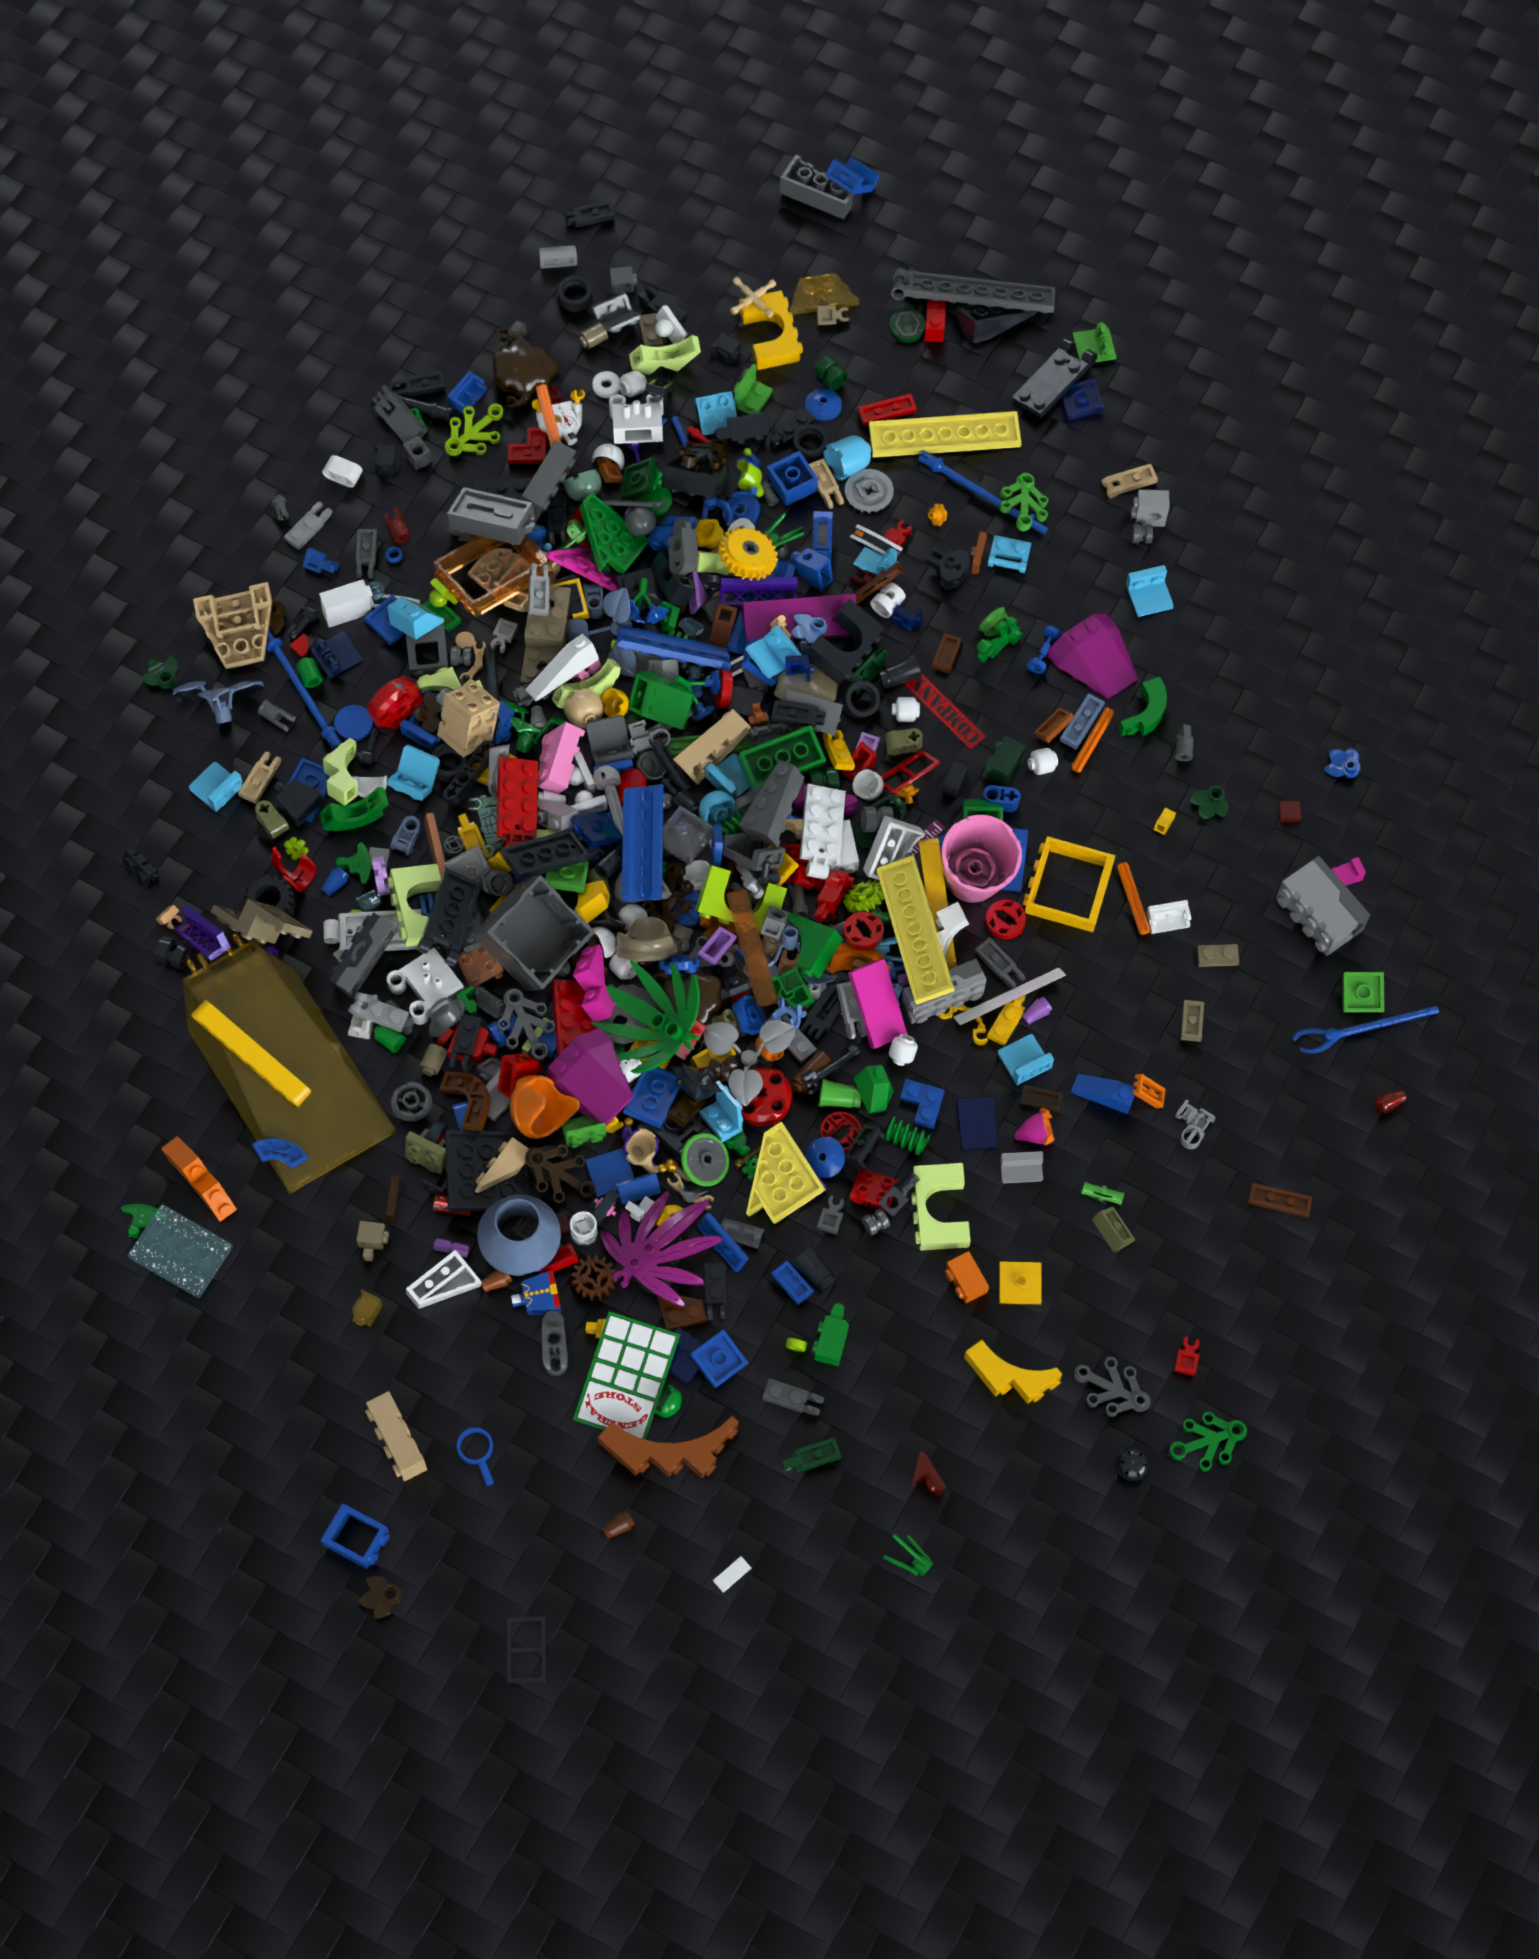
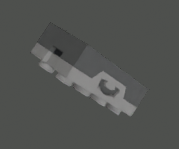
M977 959L949 970L954 992L916 1004L911 987L903 988L901 1005L910 1023H922L930 1016H939L945 1013L950 1006L958 1008L966 1001H975L981 998L984 994L986 977Z

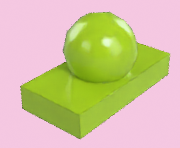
M437 578L430 582L436 588L429 595V601L434 607H443L448 600L454 605L459 601V598Z

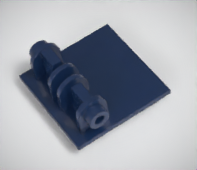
M344 631L326 641L321 640V638L317 639L314 642L315 647L310 649L330 679L363 661Z

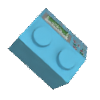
M404 597L388 605L390 624L415 640L444 622V619L421 604Z

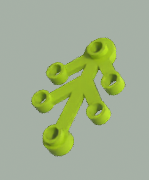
M499 404L490 405L488 414L473 427L472 418L475 415V410L471 406L465 407L463 410L465 417L464 434L458 438L461 421L457 417L450 420L451 438L446 441L445 450L451 456L460 455L463 451L476 452L480 456L486 453V445L484 443H465L468 440H486L491 444H498L500 442V434L498 432L486 433L479 431L493 420L497 421L502 418V406ZM467 411H471L472 414L469 415V414H466V412H467ZM457 422L458 425L454 426L452 425V423ZM492 436H496V437H498V438H497L496 440H494V439H492L491 437H492ZM482 447L484 448V450L479 451L478 448Z

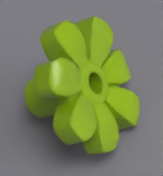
M291 837L290 841L287 840L284 843V846L287 848L285 850L288 855L292 854L291 858L296 861L302 854L307 856L306 854L309 850L307 847H304V840L300 839L297 841L296 837Z

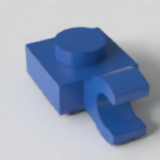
M308 548L303 567L317 573L323 572V569L334 573V570L338 571L339 563L326 560L327 554L313 548Z

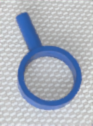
M469 1428L457 1440L458 1454L464 1462L478 1465L486 1486L492 1485L494 1481L486 1464V1461L493 1452L492 1438L484 1429ZM471 1433L483 1434L489 1440V1450L480 1459H469L461 1452L462 1440Z

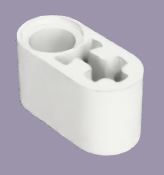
M335 455L330 457L322 471L326 478L348 487H354L363 472L358 464Z

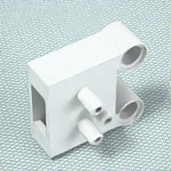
M650 393L646 397L645 404H640V401L635 400L633 405L626 404V399L623 395L617 394L609 398L610 417L613 419L614 444L663 441V396L661 398L654 397Z
M432 948L427 954L421 955L400 970L390 972L387 976L390 992L396 995L402 994L406 990V984H409L420 999V1001H414L409 1007L411 1019L417 1025H422L428 1021L430 1010L437 1000L445 997L452 1000L456 999L458 992L464 988L450 967L444 963V959L435 948ZM395 980L401 981L398 985L392 984ZM418 1010L424 1011L421 1015L414 1014Z

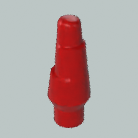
M689 426L687 432L691 434V437L702 444L710 443V440L702 435L703 433L698 428Z

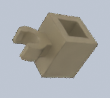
M360 1221L357 1235L358 1247L364 1248V1261H373L374 1249L383 1250L384 1243H388L389 1231H386L385 1224Z

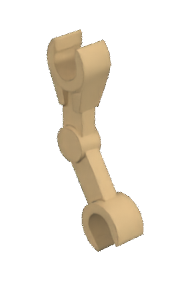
M476 641L474 642L473 649L476 657L474 665L468 672L460 675V683L465 678H468V681L473 680L472 678L478 671L482 670V659L486 648L484 641L481 649H477Z
M674 1173V1177L678 1181L676 1183H672L670 1179L667 1178V1184L669 1187L679 1192L683 1190L685 1187L682 1183L681 1177L677 1173ZM705 1195L691 1202L698 1203L704 1200L714 1202V1198L710 1195ZM708 1205L704 1210H711V1206Z

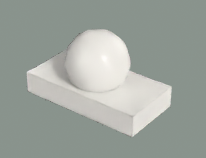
M667 305L661 307L655 317L657 320L655 328L657 334L661 337H669L673 344L683 341L687 333Z
M579 751L578 754H574L575 767L569 784L577 786L583 783L587 791L594 793L595 782L582 753Z
M584 790L577 793L575 805L571 807L579 810L580 819L585 813L607 810V799L605 795L594 798L589 791Z

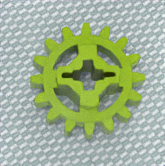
M868 880L867 883L861 882L855 885L853 890H848L849 894L844 896L845 900L843 902L848 912L854 914L876 909L875 906L882 904L881 900L885 898L880 882Z

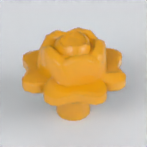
M936 503L933 508H930L928 517L934 526H941L947 520V511L944 509L943 504Z
M909 784L895 793V795L905 798V803L910 804L913 803L912 797L919 789L915 788L913 784Z

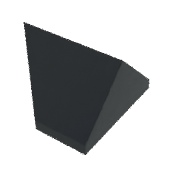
M608 904V908L590 921L588 925L591 928L606 927L612 933L624 929L626 923L615 907Z

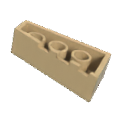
M731 710L725 713L721 720L673 760L698 785L705 778V766L711 762L716 767L750 733L749 730L752 728L737 712Z
M388 1391L366 1402L368 1407L365 1410L370 1422L375 1421L377 1428L374 1431L379 1440H384L386 1446L383 1449L388 1459L393 1458L395 1465L392 1467L397 1477L402 1476L403 1480L406 1481L426 1471L425 1461L414 1439L411 1438L408 1427L404 1420H402V1416L390 1392Z

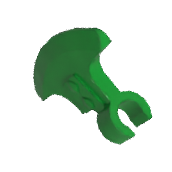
M360 842L357 844V854L349 858H337L336 867L338 866L342 870L349 867L350 873L359 874L361 883L366 884L371 873V857L365 845Z
M129 1204L121 1207L123 1213L133 1216L128 1232L131 1238L137 1239L140 1228H149L151 1222L158 1220L157 1218L160 1221L168 1219L164 1212L149 1205Z

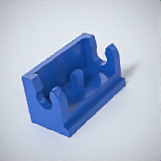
M469 370L447 396L448 405L453 406L455 411L463 415L464 408L467 406L474 407L487 391V387L483 385L485 381Z

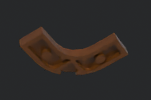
M445 1072L439 1090L442 1093L466 1095L468 1099V1107L461 1127L469 1131H482L490 1109V1094L487 1087L478 1077L470 1073Z

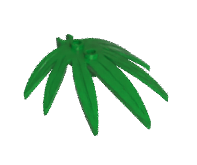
M630 960V963L636 974L665 1014H662L653 1006L629 993L606 985L608 994L613 1002L638 1021L655 1029L654 1031L630 1025L591 1022L594 1027L601 1028L607 1033L637 1041H659L655 1044L616 1055L619 1060H638L650 1057L631 1070L634 1074L643 1073L664 1064L679 1050L682 1043L688 1049L694 1050V1047L690 1045L691 1040H700L694 1033H689L696 1021L700 1004L697 976L693 973L691 975L687 1001L682 978L673 963L670 966L677 1013L669 997L658 982L633 960Z

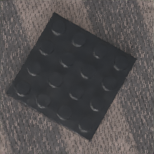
M445 1130L444 1144L446 1149L445 1165L448 1211H486L493 1203L511 1195L530 1196L529 1173L526 1163L518 1174L479 1193L475 1191L478 1186L476 1180L482 1172L485 1174L488 1172L489 1168L487 1165L493 1157L498 1158L501 1154L498 1150L504 1141L508 1143L513 1137L527 1147V1137L521 1132Z

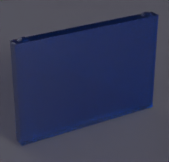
M993 1097L957 1099L962 1150L998 1148Z

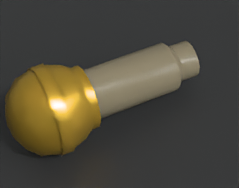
M670 1158L665 1162L666 1171L677 1173L685 1181H691L675 1159Z

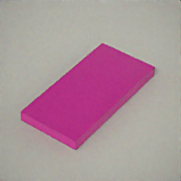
M885 959L877 960L848 972L871 1049H876L892 1042L893 1038L900 1036V1034L907 1035Z

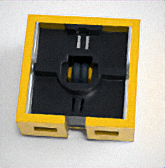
M579 578L549 585L571 588L567 621L574 618L589 619ZM549 601V609H551L555 604Z

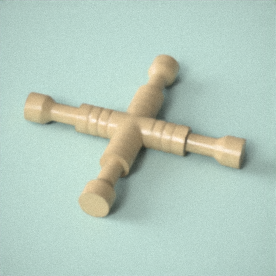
M739 277L733 279V283L738 285L747 296L738 306L730 309L733 315L737 314L741 308H745L753 302L759 309L765 312L768 318L773 316L774 312L768 309L759 298L769 288L776 286V282L773 279L766 286L760 287L755 292L747 285H744Z

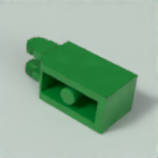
M840 1303L833 1305L830 1316L826 1315L824 1322L820 1321L817 1330L820 1338L819 1341H814L812 1353H815L816 1361L835 1366L840 1364L849 1328L847 1321L843 1320L844 1305Z

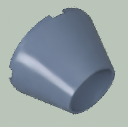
M511 1195L496 1201L485 1211L478 1226L477 1237L481 1253L492 1267L505 1274L521 1276L534 1271L537 1272L550 1263L558 1251L561 1230L558 1218L546 1203L528 1195ZM514 1216H526L532 1219L538 1226L531 1237L522 1241L509 1240L499 1230L507 1219Z

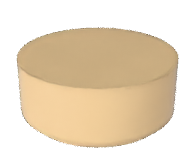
M470 632L459 633L455 639L456 646L458 648L471 647L472 650L475 642L474 636Z

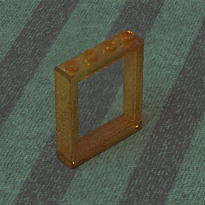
M527 535L520 546L511 544L530 565L531 563H536V576H541L543 564L548 565V576L554 574L551 560L546 557ZM481 536L433 562L436 578L439 581L442 580L444 586L453 592L458 602L461 601L468 613L471 612L476 618L529 588L530 569L473 600L450 574L506 543Z

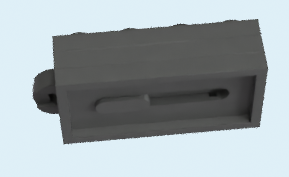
M463 487L447 513L451 530L519 546L526 534L531 533L536 526L531 502Z

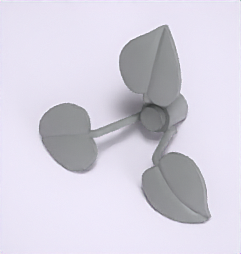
M768 1021L760 1029V1038L764 1042L760 1044L757 1051L745 1050L742 1052L734 1043L738 1039L739 1033L733 1025L725 1022H716L706 1027L703 1034L705 1044L710 1052L715 1055H724L731 1050L732 1046L741 1056L744 1071L734 1070L729 1076L728 1083L733 1096L742 1105L747 1106L762 1089V1077L757 1071L752 1069L758 1065L757 1057L760 1056L763 1046L766 1045L767 1051L771 1054L784 1051L792 1042L796 1029L793 1025L783 1021Z

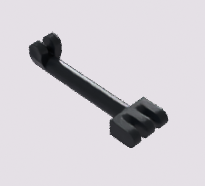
M848 1043L844 1046L847 1051L846 1054L817 1073L810 1069L802 1074L801 1079L805 1081L803 1084L807 1088V1094L810 1095L821 1088L820 1080L859 1055L860 1050L855 1045Z

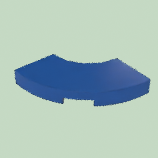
M268 1138L252 1144L262 1162L279 1160L286 1163L290 1169H293L309 1159L299 1146L286 1140Z

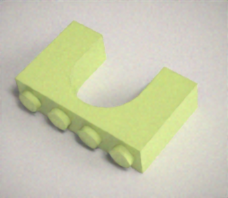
M437 864L391 869L389 877L386 878V883L392 892L391 904L396 908L395 919L397 923H400L401 927L399 928L401 940L404 939L405 947L418 945L428 916L415 913L409 907L407 899L418 893L438 890L441 876Z
M963 1163L914 1166L913 1173L920 1180L914 1185V1193H911L912 1205H916V1212H913V1223L918 1226V1232H915V1243L919 1244L920 1251L969 1248L971 1241L969 1221L939 1222L932 1218L926 1209V1201L933 1193L942 1190L964 1188Z

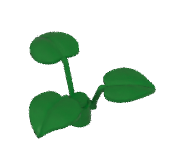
M503 701L521 716V719L510 717V721L517 732H519L515 749L525 753L530 752L533 743L537 744L538 739L551 724L562 725L565 722L570 723L566 719L552 717L541 730L537 726L524 721L525 714L530 713L528 709L521 705L518 706L516 703ZM529 731H534V732H539V733H538V735L534 738V737H533L534 734H533L532 732H529Z

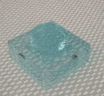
M691 617L681 619L678 625L683 629L684 633L690 636L701 634L705 628Z
M375 890L356 898L359 906L364 911L374 909L382 902Z

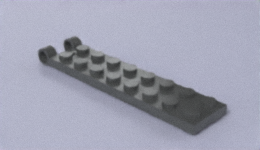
M902 268L896 269L893 273L894 285L892 286L891 296L895 300H902L905 296L915 299L926 298L933 301L944 300L951 303L961 302L969 305L979 304L987 307L997 306L1005 309L1015 308L1022 309L1023 311L1032 310L1042 313H1054L1055 287L906 271ZM903 275L905 278L900 280L896 276ZM901 289L903 293L897 294L894 290Z

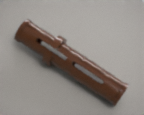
M896 562L893 566L885 571L882 570L877 577L853 592L852 594H856V603L859 604L882 586L889 585L892 579L903 573L901 565Z

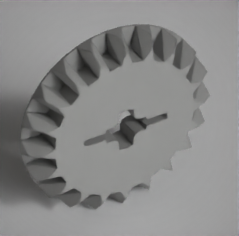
M863 469L851 475L845 485V495L849 505H853L854 509H859L861 512L868 511L870 513L871 511L878 512L880 509L884 510L885 506L889 505L893 498L894 488L891 480L887 475L878 470ZM868 489H872V493H870V495L866 494V491H868Z

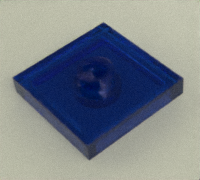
M1095 379L1073 384L1061 397L1068 421L1104 412V405Z
M605 812L574 815L570 820L589 847L622 843L623 835Z
M678 1327L674 1333L680 1334V1338L668 1372L688 1385L699 1371L690 1354L703 1344Z

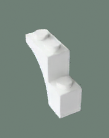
M958 902L936 912L939 917L936 919L940 930H942L938 932L945 960L948 946L953 937L962 928L969 925Z

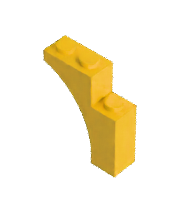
M983 1340L968 1349L964 1356L994 1396H997L999 1393L1004 1395L1013 1385L1027 1404L1032 1400L1037 1402L1044 1396L1043 1392L1048 1388L1050 1390L1056 1388L1060 1384L1059 1380L1062 1376L1057 1367L1043 1371L1015 1367L994 1354Z

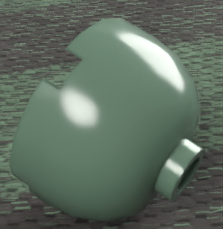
M598 470L582 472L574 479L572 476L563 482L567 494L575 501H584L591 492L596 496L599 494L602 486Z

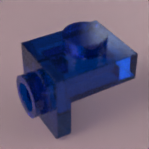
M897 604L893 609L892 619L897 625L911 631L922 622L923 609L919 607L914 614H911Z
M808 655L785 656L786 675L805 674L806 682L810 681V674H814L813 662H809Z

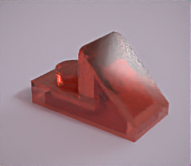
M924 1451L919 1454L912 1486L927 1479L925 1482L931 1492L935 1491L936 1495L939 1496L945 1492L946 1486Z

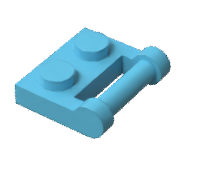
M994 535L988 566L993 567L996 565L1025 573L1031 543ZM997 556V557H1002V558L1017 560V561H1021V563H1019V562H1014V561H1009V560H1004V559H999V558H995V557Z

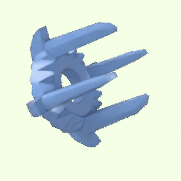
M781 997L780 1000H777L778 1008L772 1014L771 1020L781 1021L782 1015H790L791 1018L788 1024L793 1025L797 1030L800 1026L801 1018L807 1015L806 1010L802 1011L800 1004L797 1005L796 1009L791 1006H785L784 998Z

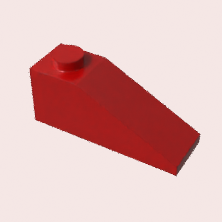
M927 299L925 341L943 342L946 301L944 300L933 301Z

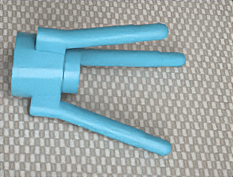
M896 936L882 939L881 943L874 949L882 953L885 960L903 962V959L900 957L886 955V953H890L889 945L898 943Z

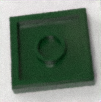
M652 457L625 467L620 499L632 500L653 492L657 465L655 458Z

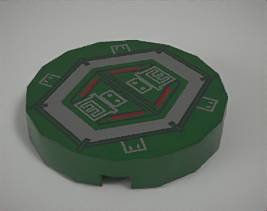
M904 308L893 313L889 322V330L891 335L898 338L899 341L910 343L917 341L924 334L926 322L920 312Z

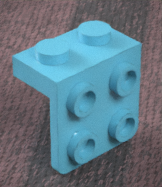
M406 745L403 748L398 770L388 779L387 785L398 792L410 795L413 799L422 801L432 792L440 760L413 746Z
M213 762L190 784L189 789L217 812L241 789L243 782L239 773L234 771L230 774L217 762Z

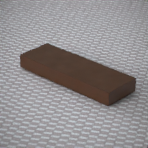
M1252 1182L1247 1204L1308 1218L1313 1197Z

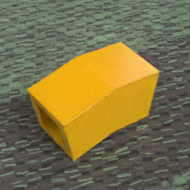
M1165 808L1153 830L1165 835L1176 813Z

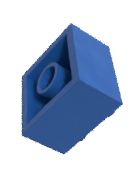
M800 451L767 466V480L769 483H772L773 489L785 507L818 491L819 479Z

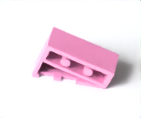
M565 722L544 735L542 739V753L539 758L540 769L538 771L537 787L557 794L568 788L575 766L572 764L574 754L579 753L580 748L577 747L579 737L584 736L585 730Z

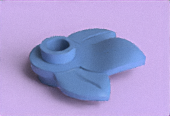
M808 614L793 616L798 626L791 631V635L797 639H806L808 644H812L819 635H823L827 631V624L823 618H812Z

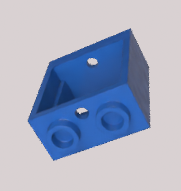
M342 1503L322 1537L321 1543L326 1548L368 1569L370 1564H375L379 1556L378 1550L381 1546L384 1547L390 1535L385 1525ZM350 1516L378 1530L364 1557L335 1542Z

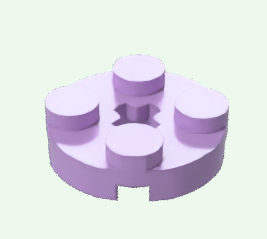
M384 856L373 857L372 864L379 896L391 894L386 883L388 874L386 872Z

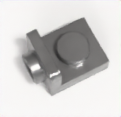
M494 1056L477 1066L476 1077L486 1086L500 1071L501 1061Z

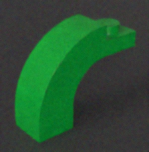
M1160 676L1142 683L1140 692L1147 708L1139 715L1120 721L1118 731L1121 736L1133 735L1138 730L1144 736L1153 731L1160 723L1167 702L1166 689Z
M377 787L364 799L345 806L343 804H328L319 812L323 830H350L378 820L384 815L382 810L389 805L385 789Z

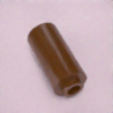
M818 1051L791 1078V1085L798 1093H806L807 1088L803 1084L805 1081H802L801 1075L810 1069L817 1073L831 1064L832 1060L822 1051Z

